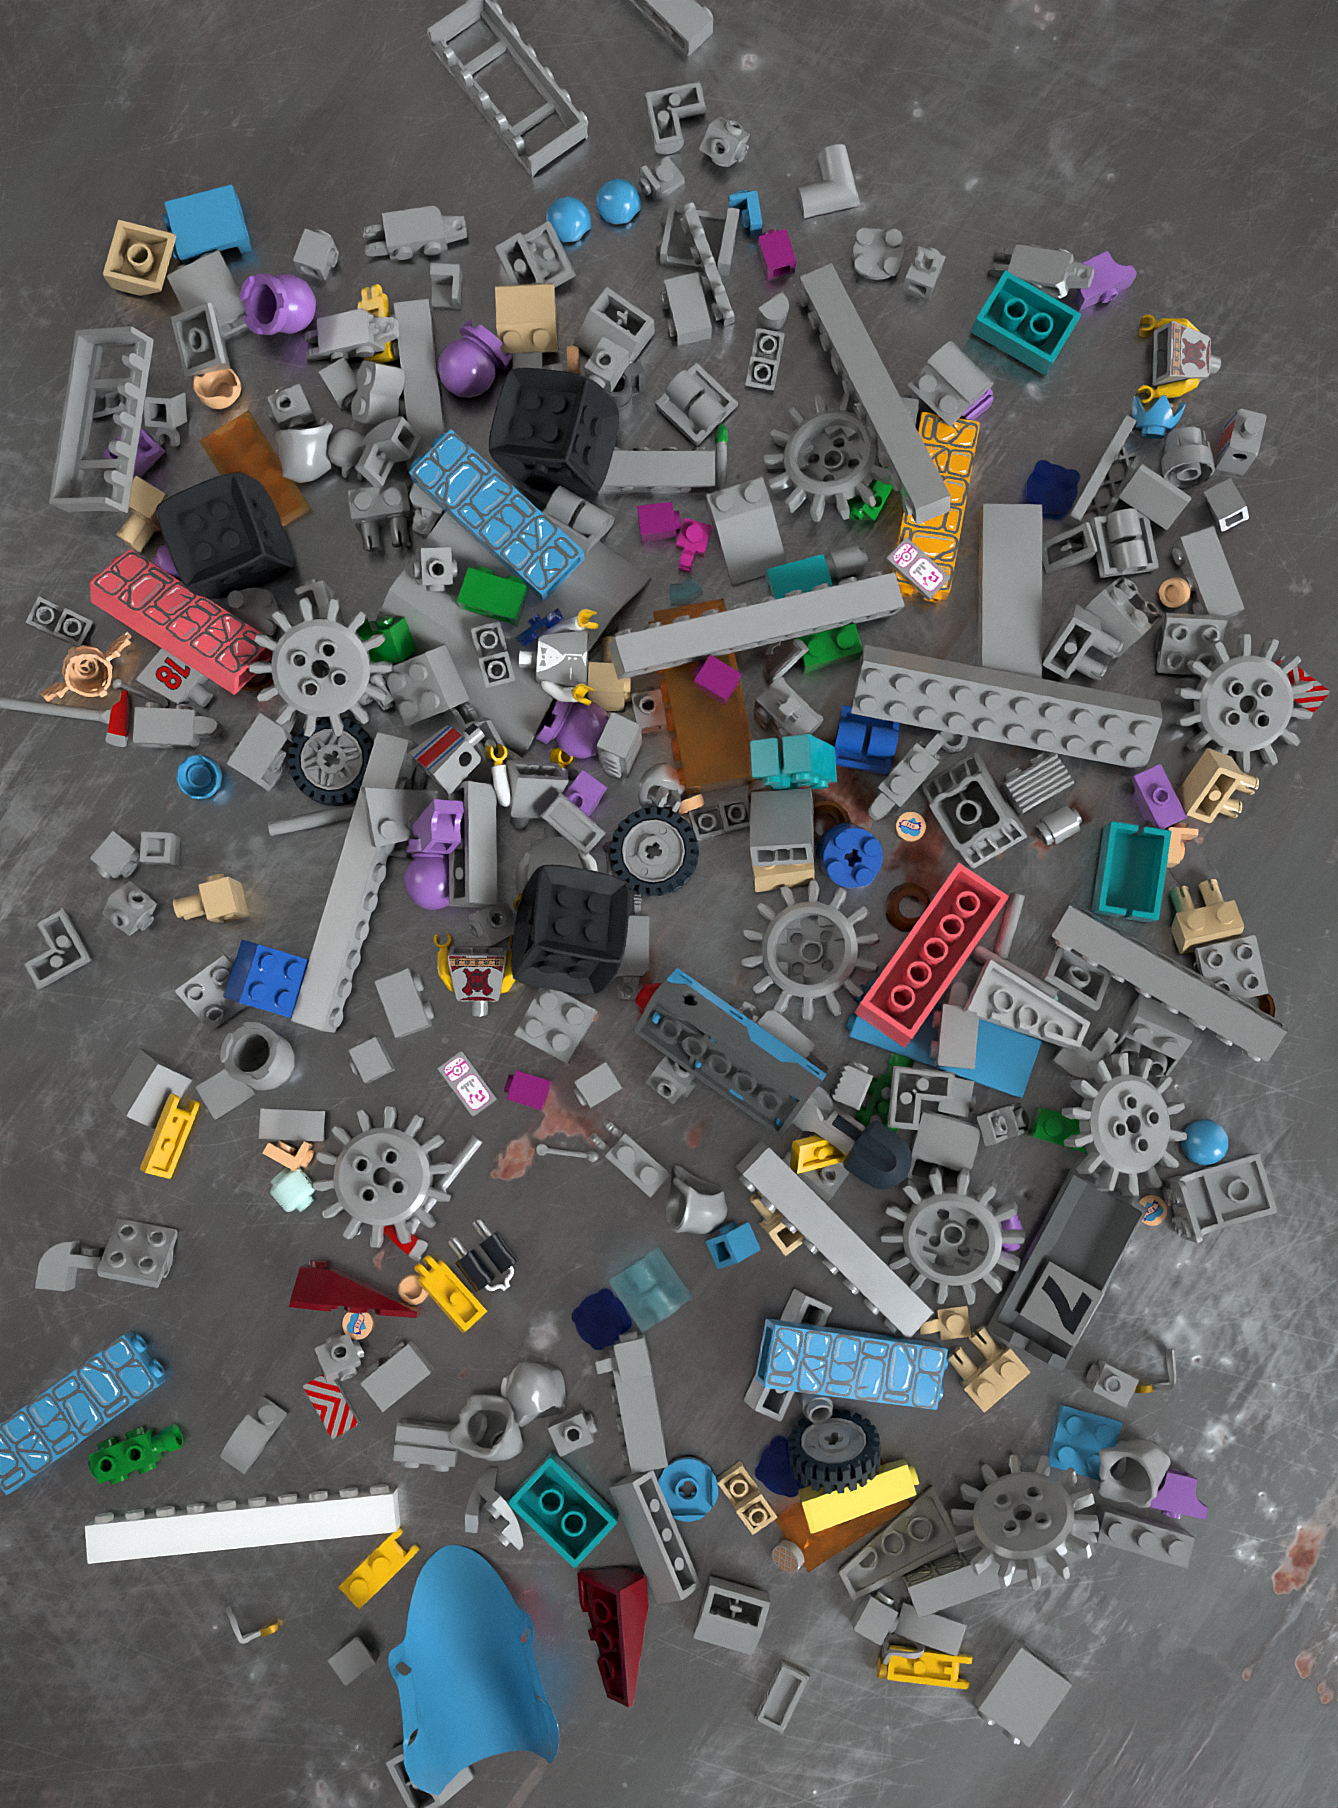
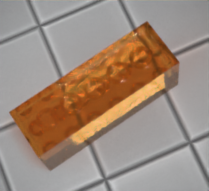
M722 598L653 611V621L648 622V624L662 622V625L672 624L674 619L690 615L691 619L701 617L703 612L712 609H718L719 613L726 611L725 601ZM735 652L715 657L738 671ZM700 661L657 671V675L663 674L664 679L659 681L663 703H669V708L665 709L668 732L674 731L675 738H671V748L674 761L680 760L681 767H677L679 784L684 785L686 788L687 796L745 786L757 780L752 777L750 747L752 737L741 682L738 683L726 704H721L694 687V679L696 677L692 676V673Z

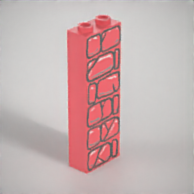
M131 549L121 557H116L108 568L102 573H97L90 582L91 603L234 695L256 675V673L250 672V664L257 661L270 662L272 660V650L261 647L254 641L256 635L260 633L259 631L209 599L191 593L184 583Z

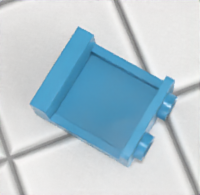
M232 184L164 202L167 211L166 214H163L166 229L168 232L172 231L177 236L172 253L175 259L180 258L183 265L190 264L189 259L199 257L207 252L222 251L237 246L241 254L252 251L239 197Z

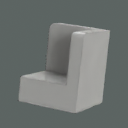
M430 263V277L433 283L432 307L461 310L463 275L460 264Z
M141 832L140 862L153 866L179 867L181 838L173 833Z
M356 1637L347 1645H340L332 1651L327 1661L346 1686L374 1665L379 1657V1653L377 1650L370 1653L361 1639Z

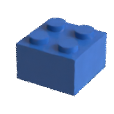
M242 939L223 997L292 1018L309 960Z

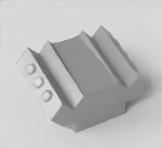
M977 752L972 753L921 783L924 793L930 802L929 807L954 848L960 851L965 861L973 869L1028 837L1024 825L1017 818L1013 807L1007 802L995 778L988 771L984 760Z

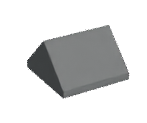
M212 302L202 304L171 317L185 377L230 369L218 312Z
M1144 464L1138 468L1119 495L1120 499L1136 508L1165 530L1169 529L1192 499L1188 494Z
M1058 946L1039 978L1058 988L1057 994L1087 1013L1096 1012L1101 1006L1111 978L1108 974L1109 971L1100 965L1095 967L1088 964L1081 958L1083 955L1074 949L1067 951Z
M140 1049L109 1099V1102L126 1117L156 1129L168 1096L170 1094L178 1095L180 1101L192 1079Z

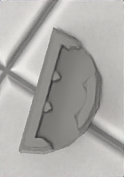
M793 638L770 644L765 655H768L767 669H764L767 684L773 683L777 678L786 673L809 650L803 641Z

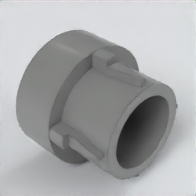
M1182 427L1174 429L1165 436L1164 456L1161 459L1164 479L1177 488H1185L1199 485L1213 476L1215 472L1210 443L1206 440L1204 430L1202 431L1196 427Z

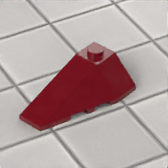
M627 1568L580 1571L577 1573L579 1603L582 1612H588L592 1628L588 1630L590 1640L596 1641L601 1656L598 1658L597 1664L607 1698L630 1708L634 1705L649 1606L647 1578Z

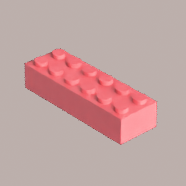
M958 863L856 1009L855 1014L905 1048L1009 896Z

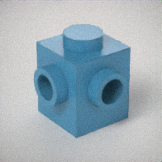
M735 1221L727 1223L718 1228L720 1234L706 1241L717 1269L736 1264L761 1250L749 1222L736 1225Z

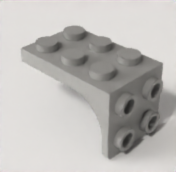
M1254 1153L1164 1180L1166 1187L1163 1188V1194L1169 1206L1172 1205L1175 1217L1172 1218L1175 1232L1177 1235H1181L1182 1239L1195 1243L1203 1241L1202 1236L1207 1233L1278 1212L1260 1153Z

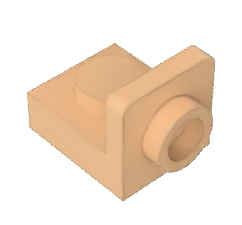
M1175 823L1165 829L1172 831L1166 868H1172L1180 864V860L1183 859L1185 847L1184 843L1180 842L1181 839L1191 840L1198 836V829H1189V824Z
M279 1140L278 1143L269 1142L263 1154L295 1171L302 1166L304 1168L308 1166L314 1155V1151L311 1150L314 1143L304 1141L296 1154L294 1153L296 1148L283 1140Z

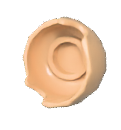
M232 369L205 373L202 376L195 375L193 378V390L204 405L212 409H225L232 405L240 396L241 382Z

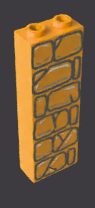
M922 412L917 431L950 494V511L916 525L912 515L907 516L903 509L896 548L906 537L909 538L950 576L946 584L930 600L923 597L924 600L929 602H941V600H946L950 594L980 422L959 418L950 427L938 414ZM892 567L891 573L895 572L902 597H911L912 594L923 596Z

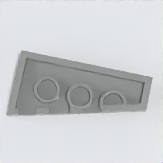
M361 787L372 847L419 838L413 835V824L433 799L448 800V793L446 791Z
M991 959L985 962L962 1012L1073 1051L1081 1047L1090 1025L1089 1021Z
M931 1485L838 1571L853 1601L957 1547L954 1537L958 1536L933 1486Z

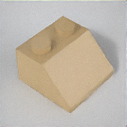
M118 220L103 271L104 278L112 289L139 296L161 292L177 236L173 233Z
M554 283L495 286L497 338L503 343L499 349L504 354L507 352L512 354L558 351Z

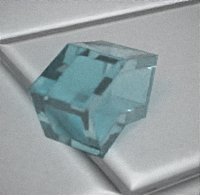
M692 576L682 583L669 584L671 606L690 605L703 594V588Z

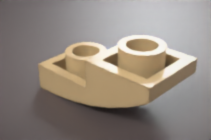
M741 1461L716 1477L718 1485L752 1535L778 1518Z

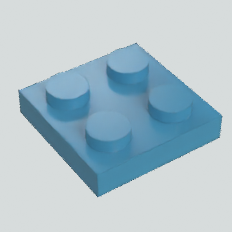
M1061 1404L1047 1454L1050 1466L1065 1471L1072 1467L1078 1475L1101 1481L1098 1475L1100 1468L1099 1451L1103 1448L1114 1447L1117 1444L1122 1422Z

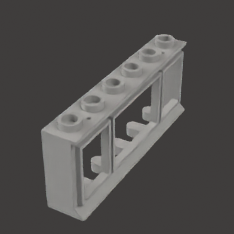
M469 0L427 29L429 46L532 178L546 164L582 139H587L588 119L581 109L576 110L572 105L568 92L565 88L557 86L550 69L546 65L542 66L539 63L532 46L529 43L524 44L519 37L516 26L512 21H506L502 16L500 6L495 0ZM481 18L499 42L466 65H463L446 42ZM505 51L509 53L547 102L513 127L508 123L504 114L490 100L486 91L472 77L473 73ZM555 112L568 130L533 154L520 135Z
M132 326L76 330L49 501L50 505L66 512L117 511L128 513L154 339ZM134 346V353H124L122 356L123 364L131 368L130 378L98 379L103 348ZM118 390L121 395L127 398L125 411L115 412L113 415L114 422L122 426L120 441H111L109 443V450L117 455L118 458L86 460L96 391ZM84 471H106L104 474L105 481L113 485L112 498L80 497Z

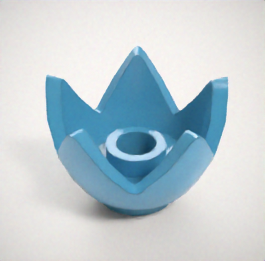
M1163 395L1146 412L1139 397L1134 396L1131 406L1132 418L1137 420L1135 426L1138 430L1142 431V437L1163 439L1165 434L1171 432L1179 422L1186 403H1180L1177 411L1172 414L1166 395Z

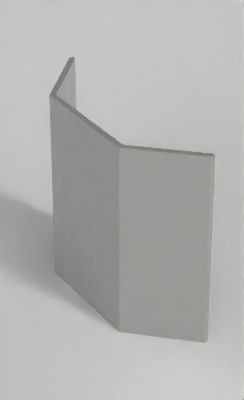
M501 474L541 512L547 507L545 503ZM445 512L420 548L451 547L452 559H455L457 563V577L453 578V584L444 585L445 591H426V585H418L417 579H413L412 561H416L415 553L390 587L377 619L386 615H391L392 618H406L417 650L404 661L446 644L469 697V700L466 702L471 704L479 718L486 717L492 721L507 748L524 758L555 698L542 689L541 684L537 683L536 669L519 668L520 650L538 651L539 636L544 635L548 629L562 621L578 616L581 610L589 609L597 612L596 615L594 614L590 617L589 622L598 623V628L595 630L584 629L589 633L590 651L615 614L650 582L652 577L598 541L588 553L584 552L585 560L544 602L527 587L529 593L518 627L501 622L516 681L486 688L471 628L498 622V620L460 609L457 599L468 567L476 570L478 566L485 567L494 571L495 576L506 578V575H515ZM433 565L432 572L434 574L437 572L436 565ZM460 705L455 706L453 708H455L459 712L458 709Z

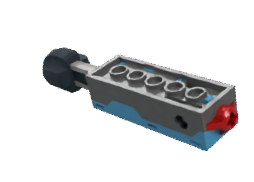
M676 968L663 983H648L639 992L635 1003L639 1007L641 1017L633 1032L777 1136L782 1138L792 1124L802 1131L817 1133L846 1154L843 1166L847 1171L876 1189H891L907 1178L911 1167L912 1155L908 1144L899 1135L879 1121H871L865 1127L835 1106L829 1093L819 1087L827 1075L679 968Z

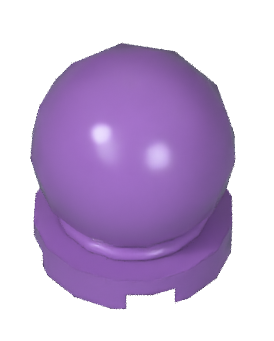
M259 273L255 276H249L242 285L240 300H244L246 315H242V318L247 327L255 334L273 335L277 332L293 334L306 329L315 317V296L309 284L298 276L284 273L275 276Z
M470 319L459 329L463 339L454 340L443 349L438 359L437 369L442 384L449 392L459 397L467 398L481 395L489 389L495 379L496 367L505 369L512 361L511 353L507 352L504 355L499 349L503 343L482 325L479 324L477 328L472 327L473 322Z
M556 700L557 702L552 713L547 712L538 729L536 739L547 744L551 739L555 738L561 750L569 756L580 759L598 754L597 744L609 720L606 711L595 702H592L590 706H586L580 702H559Z
M420 839L406 841V854L412 855L414 858L408 864L404 876L406 893L415 904L424 909L437 910L449 906V854L421 852Z

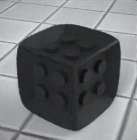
M540 368L511 369L504 380L495 409L489 436V453L492 459L507 474L519 482L553 491L562 486L577 494L598 493L606 479L619 428L618 407L598 383L582 375Z
M236 472L211 478L180 491L157 505L159 525L176 571L187 589L195 595L208 599L227 597L232 591H242L270 581L294 566L286 533L270 495L260 481L247 474Z
M554 864L538 867L523 889L516 915L511 957L513 979L527 985L573 994H598L605 990L619 972L625 952L630 907L628 882L613 875L577 867Z

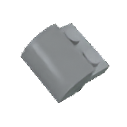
M549 221L524 236L519 232L495 246L512 285L554 283L555 288L576 276L555 229Z
M950 341L927 360L928 363L908 386L951 427L971 405H974L986 393L994 382L962 350Z

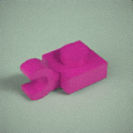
M684 518L676 543V548L683 550L678 570L690 573L695 554L705 555L713 528L712 525Z

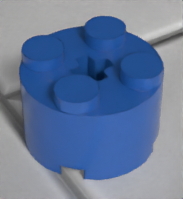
M841 823L835 825V827L826 831L820 837L816 847V859L823 873L843 887L857 888L869 885L878 874L882 865L883 853L881 843L870 832L855 824ZM851 852H854L852 858L845 859L846 853L851 854Z

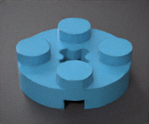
M677 1458L669 1462L668 1467L663 1468L658 1478V1483L673 1518L684 1522L699 1520L713 1508L717 1501L718 1483L716 1475L708 1463L698 1458ZM684 1481H690L691 1485L697 1488L696 1491L691 1492V1497H685L684 1492L679 1491V1486H683Z

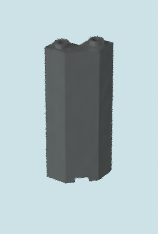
M1073 1167L986 1328L1007 1342L1027 1351L1061 1371L1064 1370L1075 1347L1021 1316L1022 1309L1049 1261L1104 1293L1148 1208L1138 1203L1139 1196H1122V1193L1115 1190L1100 1191L1097 1187L1101 1175L1096 1172L1079 1174Z

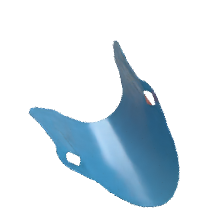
M448 1545L439 1549L422 1567L411 1597L405 1638L402 1643L390 1651L388 1656L389 1670L399 1691L403 1726L404 1766L411 1782L421 1791L434 1795L441 1794L445 1786L461 1770L481 1759L510 1751H531L545 1758L548 1763H552L559 1748L558 1723L546 1698L533 1653L534 1630L531 1617L528 1613L517 1607L507 1586L489 1562L477 1552L459 1545ZM526 1628L531 1630L527 1641H525L524 1635ZM400 1662H403L411 1669V1672L406 1676L400 1674L395 1668ZM418 1728L415 1740L408 1746L411 1734Z

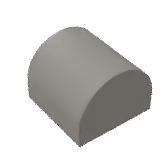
M783 292L778 293L758 307L757 320L767 330L777 331L783 328L787 322L789 302Z

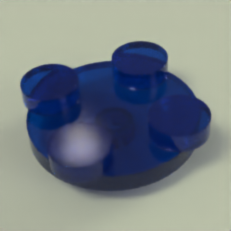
M1047 460L1038 461L1026 483V500L1030 504L1042 505V513L1045 514L1068 513L1077 497V485L1080 481L1079 472L1074 469L1067 470L1060 465L1051 464Z
M556 608L542 619L539 614L535 615V621L533 618L528 620L531 626L516 636L515 640L518 643L520 642L522 646H526L539 637L536 630L544 625L547 629H550L564 619L561 610Z
M602 1288L597 1293L586 1297L579 1307L573 1310L571 1315L580 1337L595 1350H602L607 1346L613 1345L614 1341L619 1340L618 1335L625 1333L632 1326V1319L628 1315L624 1304L608 1288Z
M781 1435L774 1436L770 1441V1445L764 1449L760 1456L759 1463L755 1468V1476L771 1492L792 1498L797 1496L798 1490L805 1486L802 1485L801 1480L798 1481L794 1477V1473L790 1469L788 1440Z

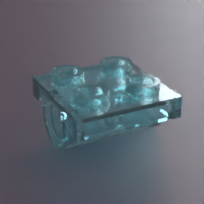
M659 1246L608 1281L642 1333L654 1324L656 1325L668 1318L680 1306L693 1298Z

